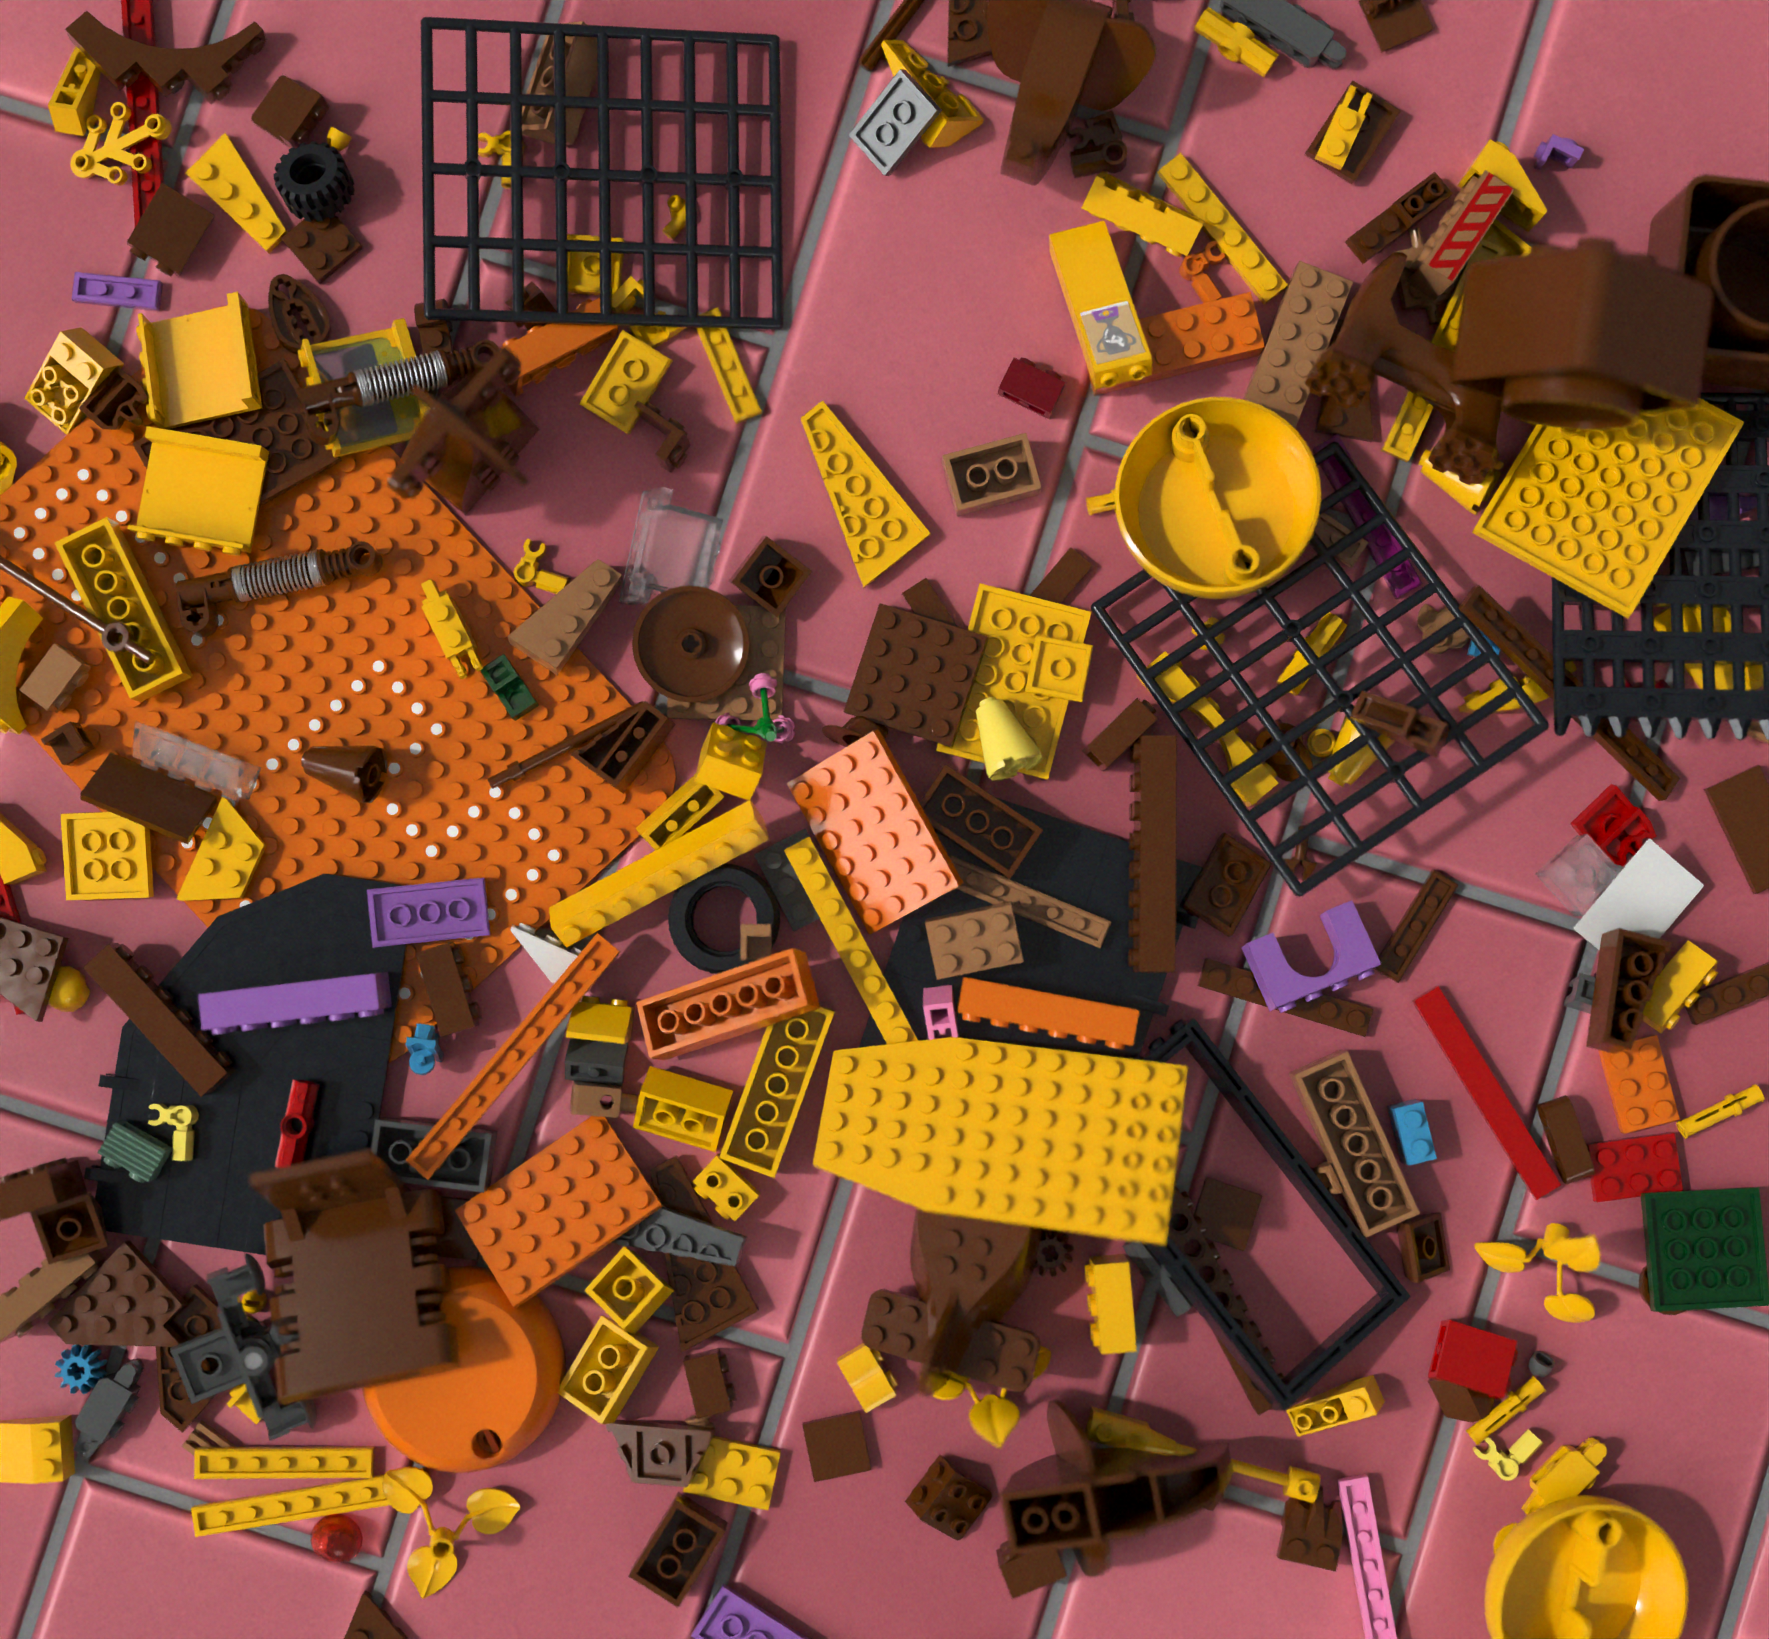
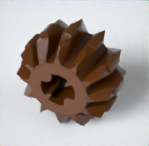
M1043 1228L1044 1236L1041 1237L1034 1266L1035 1269L1040 1265L1039 1275L1044 1276L1047 1268H1049L1051 1276L1055 1277V1267L1058 1266L1062 1272L1067 1270L1062 1263L1063 1260L1073 1262V1257L1065 1254L1074 1250L1072 1244L1064 1245L1069 1239L1067 1234L1058 1238L1060 1231L1053 1230L1052 1234L1049 1235L1048 1229ZM1048 1245H1053V1249L1056 1252L1055 1256L1050 1254L1051 1258H1045V1254L1042 1251L1044 1247L1048 1249Z

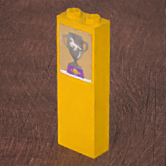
M1105 220L1049 234L1050 254L1095 390L1104 387L1111 388L1119 383L1131 380L1138 381L1151 376L1152 357Z

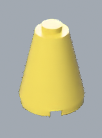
M995 697L982 700L979 703L980 707L976 710L986 773L989 779L991 778L992 781L1005 780L1018 775L1016 771L1023 767L1027 771L1041 762L1043 759L1041 751L1004 701Z

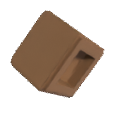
M1324 1161L1312 1168L1331 1194L1343 1192L1337 1176L1328 1161Z

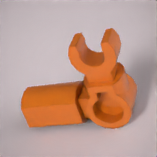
M1216 241L1208 243L1203 252L1199 251L1186 256L1179 268L1181 277L1187 281H1192L1191 286L1203 303L1223 298V295L1208 273L1204 274L1203 272L1209 268V265L1220 264L1226 256L1224 253L1219 256L1211 254L1210 250L1216 247Z

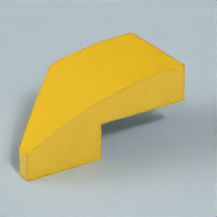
M658 310L656 315H666V312ZM630 326L629 330L634 337L654 349L687 327Z

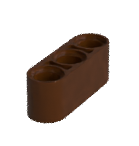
M1564 1095L1538 1104V1114L1562 1181L1565 1184H1569L1595 1175L1587 1145L1568 1096Z

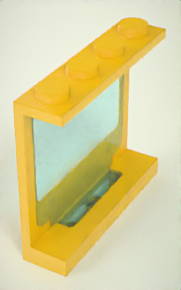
M405 318L393 320L392 328L310 345L308 338L302 339L301 350H298L301 367H307L309 377L306 378L307 386L346 377L349 372L356 371L357 369H362L364 372V368H367L369 371V367H372L374 370L375 365L378 369L380 364L384 367V364L387 363L389 366L390 361L393 365L395 360L399 364L400 359L404 362V359L407 358L409 361L410 356L414 359L416 355ZM410 394L409 396L405 395L403 398L400 396L398 399H389L388 402L384 400L383 403L379 400L378 404L374 402L373 405L361 408L353 405L337 409L335 411L339 423L338 436L333 443L325 445L327 450L332 449L335 458L410 441L428 407L415 395ZM330 411L317 414L319 422L324 423V414L330 413Z

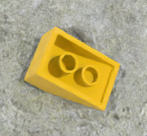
M1490 139L1457 186L1462 189L1473 176L1479 178L1487 170L1514 189L1499 214L1529 232L1545 215L1547 209L1516 156L1509 151L1505 144L1498 141L1494 142Z
M72 1415L0 1420V1482L27 1484L62 1482L75 1474Z

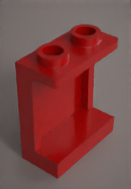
M1443 1320L1440 1323L1427 1378L1446 1381L1489 1395V1397L1494 1399H1504V1395L1508 1394L1511 1387V1378L1509 1377L1511 1366L1515 1365L1518 1357V1350L1515 1349L1517 1341L1453 1320Z

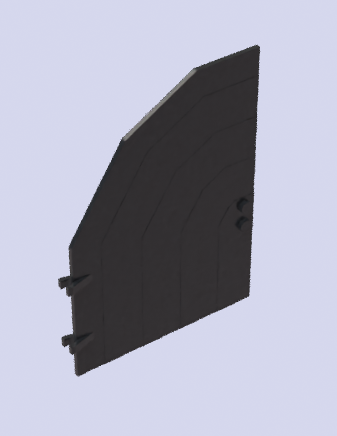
M997 798L1043 829L1010 880L1111 921L1101 949L1014 913L1024 957L1023 962L937 980L925 926L926 919L993 905L954 888L903 916L884 972V977L918 1041L929 1040L923 1009V988L952 985L957 1010L963 976L1139 1010L1133 1046L1126 1045L1125 1050L1107 1047L1105 1040L1100 1039L1096 1040V1044L1080 1042L1076 1040L1077 1035L1067 1034V1039L1049 1036L1048 1030L1038 1028V1033L1022 1031L1019 1029L1020 1024L1010 1022L1009 1028L991 1025V1019L980 1017V1022L964 1020L961 1018L962 1013L957 1012L960 1038L1132 1059L1141 1053L1153 1014L1156 1013L1166 1017L1169 1005L1158 1002L1167 973H1133V966H1128V950L1133 948V937L1128 935L1129 920L1133 919L1134 909L1129 908L1128 904L1129 891L1134 889V879H1129V862L1134 860V850H1129V842ZM935 830L949 857L950 855L1005 877ZM1176 859L1175 948L1183 926L1192 929L1196 928L1199 918L1187 914L1188 911L1181 907L1202 869L1200 866ZM871 1013L859 1048L887 1045Z
M322 874L218 916L158 985L159 988L162 986L173 996L172 1002L178 1009L183 1008L193 1018L191 1023L198 1030L202 1029L198 994L388 972L392 1007L383 1008L384 1014L368 1017H359V1012H354L355 1017L330 1021L329 1015H326V1021L300 1024V1019H297V1024L271 1028V1022H268L267 1028L242 1031L241 1026H239V1031L213 1035L212 1029H206L204 1031L213 1041L211 1043L218 1052L223 1051L231 1059V1066L235 1072L210 1095L202 1097L129 1019L122 1027L115 1074H102L99 1079V1087L113 1088L105 1139L115 1122L125 1120L172 1147L173 1130H176V1126L168 1125L167 1122L158 1126L148 1124V1120H158L160 1117L157 1109H149L151 1104L163 1103L168 1108L171 1105L181 1106L190 1104L197 1108L199 1117L197 1122L192 1125V1130H194L193 1160H172L171 1152L158 1177L153 1181L141 1183L132 1179L129 1176L130 1171L121 1166L120 1168L109 1166L103 1161L104 1156L101 1158L100 1166L92 1165L85 1168L84 1179L98 1181L95 1199L102 1207L106 1231L266 1255L263 1225L270 1221L283 1219L278 1208L251 1187L250 1174L278 1169V1167H275L282 1134L280 1126L282 1119L286 1115L294 1079L320 1084L313 1114L314 1127L309 1133L303 1163L372 1148L375 1119L380 1118L407 944L383 947L372 946L367 889L405 885ZM294 1118L292 1128L298 1133L302 1131L303 1124L300 1119Z

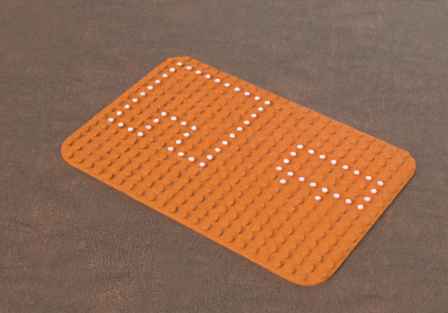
M249 308L257 372L260 373L284 359L291 368L301 387L307 386L306 378L309 377L307 367H301L298 354L287 350L281 345L273 329L272 322L268 317L256 309ZM143 366L131 376L142 387L143 378H146ZM318 370L321 383L328 381V379ZM149 401L136 409L143 421L139 426L125 419L119 430H107L99 427L87 416L0 496V555L87 611L55 542L105 517L118 522L193 677L142 702L130 699L98 632L0 569V606L8 596L22 599L43 617L29 637L17 668L16 696L20 713L27 725L25 730L81 790L85 788L111 752L216 796L215 806L188 845L150 829L152 868L177 895L181 890L221 798L225 797L233 803L234 808L248 821L252 830L262 838L267 846L243 898L184 901L207 927L222 914L322 874L405 886L485 877L491 935L407 944L388 1063L390 1064L409 1051L405 1046L407 1037L414 1038L417 1024L437 1025L416 953L445 943L455 942V946H460L463 952L465 962L461 965L464 975L468 974L470 976L473 990L478 987L522 946L510 930L512 924L519 926L520 922L535 928L536 933L550 920L549 907L581 891L640 836L635 828L673 795L677 779L673 756L663 741L625 793H622L570 755L594 740L591 739L527 771L524 777L516 781L512 779L492 789L488 778L508 769L507 765L517 760L520 763L631 707V705L578 648H576L557 676L509 644L508 635L539 610L540 607L424 482L422 483L424 487L418 496L414 499L408 498L407 500H403L387 486L388 479L403 462L389 445L340 456L341 462L260 506L251 553L240 552V556L222 553L223 548L212 547V551H204L194 548V543L190 545L184 542L183 546H175L165 543L166 539L155 537L154 542L136 538L137 534L129 530L128 525H137L147 469L132 443L145 436L147 426L159 428L147 416L146 405L149 404ZM353 406L335 410L339 423L338 439L340 445L380 437ZM361 541L369 543L381 554L382 567L378 573L372 576H353L351 574V577H345L344 575V578L339 579L337 577L336 580H333L331 584L326 586H313V588L308 587V589L303 588V590L298 589V591L293 590V592L288 591V593L283 592V594L278 593V595L273 594V596L253 598L247 602L230 600L216 603L219 623L216 632L211 636H197L182 625L176 593L177 581L227 572L229 567L240 564L244 565L264 560L269 561V559L274 560V558L294 556L295 553L298 555L300 552L304 554L305 551L309 553L310 550L323 549L326 552L331 551V553L333 550L339 551L342 548L346 550L347 547ZM370 553L362 555L359 564L367 563L370 559ZM432 579L439 592L446 590L453 597L478 649L476 652L483 667L502 654H505L539 706L514 721L481 671H477L473 667L468 654L459 658L467 671V677L461 680L452 662L446 658L421 607L423 606L422 601L427 599L421 586L422 583ZM200 607L191 608V610L199 614L196 608ZM54 643L66 647L91 666L86 682L82 686L76 687L70 695L72 698L68 706L61 711L59 710L58 713L47 711L19 690ZM70 721L79 723L93 744L94 749L70 764L63 765L53 748L44 745L41 739ZM312 746H377L382 748L387 756V773L381 772L380 781L384 782L383 788L373 802H359L307 775L304 772V767L301 765L304 752L308 751ZM97 807L101 812H109Z

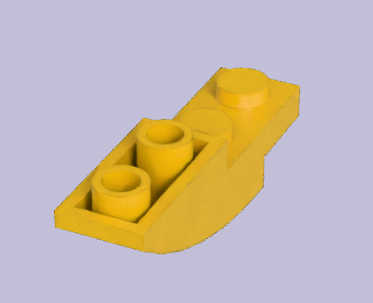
M1573 661L1565 662V668L1570 673L1577 670ZM1529 676L1519 680L1521 687L1533 703L1550 697ZM1498 678L1488 684L1491 688L1490 690L1481 694L1478 689L1463 697L1465 703L1458 706L1460 712L1473 713L1508 688ZM1514 698L1494 713L1511 711L1522 707Z

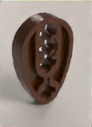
M286 274L275 276L270 283L268 304L272 326L281 345L293 353L298 354V350H301L304 335L302 329L297 328V319L292 315V309L300 312L302 322L308 324V334L313 336V342L310 345L328 341L331 330L330 321L326 310L318 298L305 285ZM284 284L285 287H288L289 299L286 294L281 290L279 291V285Z

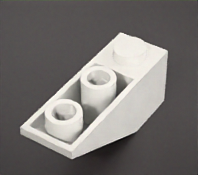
M521 922L519 926L512 924L510 929L552 983H555L582 951V949L573 946L572 950L562 947L561 940L547 934L545 939L535 935V928Z

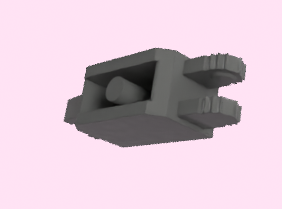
M130 1360L129 1363L123 1364L118 1372L108 1374L97 1382L75 1420L76 1428L81 1431L74 1448L75 1451L90 1458L101 1444L110 1438L115 1439L125 1425L122 1419L126 1412L131 1413L140 1399L136 1396L141 1389V1386L136 1383L144 1369V1365L140 1360Z

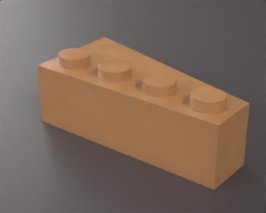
M597 559L509 634V644L558 676L622 584V574Z
M95 1250L50 1265L46 1258L41 1262L43 1265L41 1268L36 1267L19 1280L20 1286L18 1288L15 1286L6 1293L1 1294L0 1343L16 1335L18 1338L23 1337L34 1327L31 1323L37 1317L43 1319L56 1308L54 1303L60 1297L65 1300L78 1289L75 1284L82 1278L88 1280L99 1269L98 1265L105 1259L100 1251Z

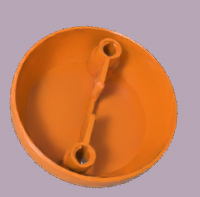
M454 1266L449 1267L452 1290L437 1293L443 1294L444 1300L439 1304L438 1311L445 1312L446 1317L444 1321L439 1323H450L456 1327L461 1367L365 1387L362 1390L369 1414L377 1429L398 1452L410 1460L431 1469L451 1473H471L487 1470L507 1462L533 1444L543 1433L561 1399V1395L558 1392L566 1374V1357L558 1325L550 1310L537 1295L518 1308H514L489 1268ZM434 1305L424 1307V1314L437 1312ZM492 1431L500 1436L499 1444H497Z

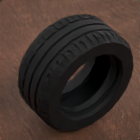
M722 864L677 888L673 899H671L668 925L674 945L688 962L698 969L709 973L719 974L756 960H740V948L734 951L720 952L709 948L699 939L694 929L693 913L697 902L706 892L716 887L731 886L745 893L751 899L756 909L757 924H772V947L776 942L780 929V909L771 887L758 874L739 865Z

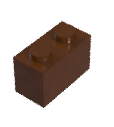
M716 1348L685 1356L683 1364L697 1419L731 1411L732 1401H736L737 1398L733 1383L728 1384L726 1372H729V1364L726 1354L721 1355L720 1349Z

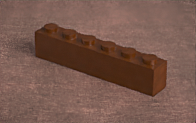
M119 943L108 944L83 969L201 1097L210 1095L235 1072L231 1066V1059L223 1051L218 1052L211 1043L213 1041L204 1030H198L191 1023L193 1018L183 1008L178 1009L172 1002L173 996L164 987L161 986L159 988L152 980L154 978L153 974L145 966H139L133 960L134 954L126 945H120Z

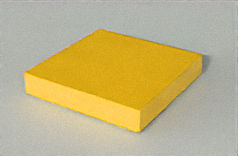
M567 234V240L599 241V236ZM611 237V241L625 242L624 238ZM568 252V293L600 295V253ZM611 253L612 295L621 287L624 254Z
M1036 634L1025 692L1082 703L1093 645Z

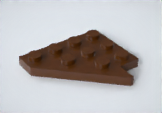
M128 1240L121 1244L47 1324L68 1345L174 1347L184 1343V1340L168 1323L184 1308L187 1302L136 1246Z
M195 1284L183 1297L187 1304L168 1323L184 1342L221 1328L222 1325L217 1315L218 1302ZM156 1347L160 1414L183 1433L215 1395L191 1404L171 1354V1347ZM212 1357L204 1359L201 1363L202 1368L206 1371H213L219 1365V1362Z

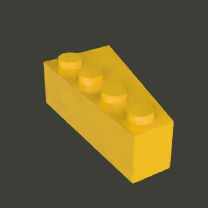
M1104 171L1096 176L1081 209L1088 211L1097 218L1115 223L1116 227L1124 231H1132L1139 234L1142 240L1155 245L1157 242L1166 246L1165 250L1177 257H1181L1182 254L1188 256L1205 222Z

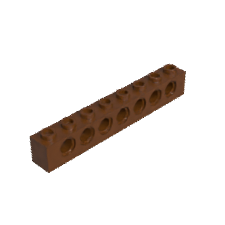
M1175 1186L1171 1217L1168 1222V1235L1198 1273L1203 1266L1212 1267L1211 1277L1204 1281L1214 1294L1217 1292L1226 1293V1300L1223 1306L1233 1318L1240 1320V1328L1273 1369L1272 1364L1276 1361L1268 1347L1262 1348L1258 1340L1262 1335L1254 1320L1249 1322L1244 1312L1248 1311V1308L1240 1294L1235 1297L1230 1287L1234 1285V1281L1228 1270H1221L1216 1260L1221 1257L1213 1242L1207 1244L1203 1236L1207 1232L1200 1217L1194 1219L1189 1209L1193 1207L1191 1199L1186 1191L1180 1192ZM1175 1214H1184V1225L1180 1228L1172 1227V1217ZM1189 1240H1197L1199 1242V1248L1193 1254L1185 1252V1244ZM1214 1333L1257 1415L1259 1416L1272 1409L1266 1398ZM1282 1373L1277 1374L1280 1379L1284 1378Z

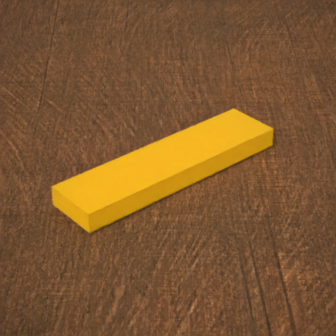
M717 307L698 316L722 315ZM696 327L735 423L738 424L762 414L728 329Z

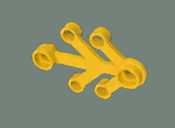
M116 102L110 109L113 121L104 146L96 150L101 134L107 129V122L98 115H91L86 122L89 134L84 148L74 153L70 166L72 172L80 178L86 179L99 175L107 178L109 182L117 186H122L128 178L126 171L117 166L109 168L100 163L111 158L132 166L134 170L140 173H147L152 166L151 160L143 154L134 155L124 150L150 136L158 140L166 139L171 133L172 126L167 118L160 114H152L146 118L145 125L120 137L125 122L131 116V110L127 105ZM123 108L122 115L118 116L119 110ZM99 121V126L95 129L94 124ZM158 121L157 127L153 129L154 124ZM143 159L144 164L139 168V162ZM119 172L120 176L115 180V174Z

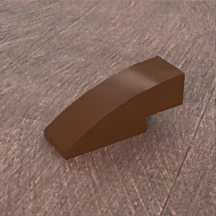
M1365 691L1361 692L1350 715L1351 719L1386 737L1435 757L1439 756L1450 732L1445 722L1419 714L1415 708Z

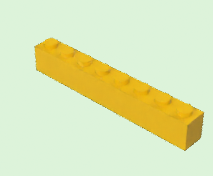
M751 800L737 806L549 907L551 929L565 947H569L769 840L764 818Z

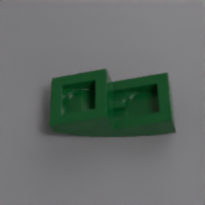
M502 654L480 670L514 721L539 706L505 654Z

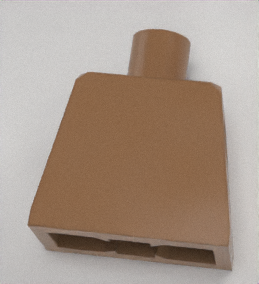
M573 1080L570 1111L571 1114L618 1118L619 1111L636 1112L637 1095L621 1093L622 1088L616 1085ZM603 1096H611L612 1100L610 1104L603 1105L600 1104L601 1098Z

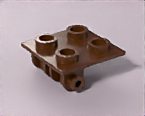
M1421 0L1358 1L1381 53L1434 30Z

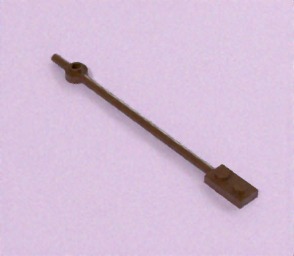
M0 555L1 570L102 634L101 640L107 650L116 653L128 651L149 665L155 661V654L134 641V633L129 626L118 622L105 623ZM123 634V639L119 643V636Z

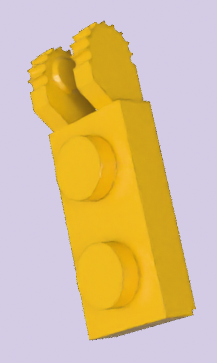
M1350 85L1342 104H1339L1315 156L1316 160L1339 170L1342 169L1366 116L1364 113L1373 94L1368 92L1363 96L1358 112L1348 108L1350 101H1352L1356 93V87Z

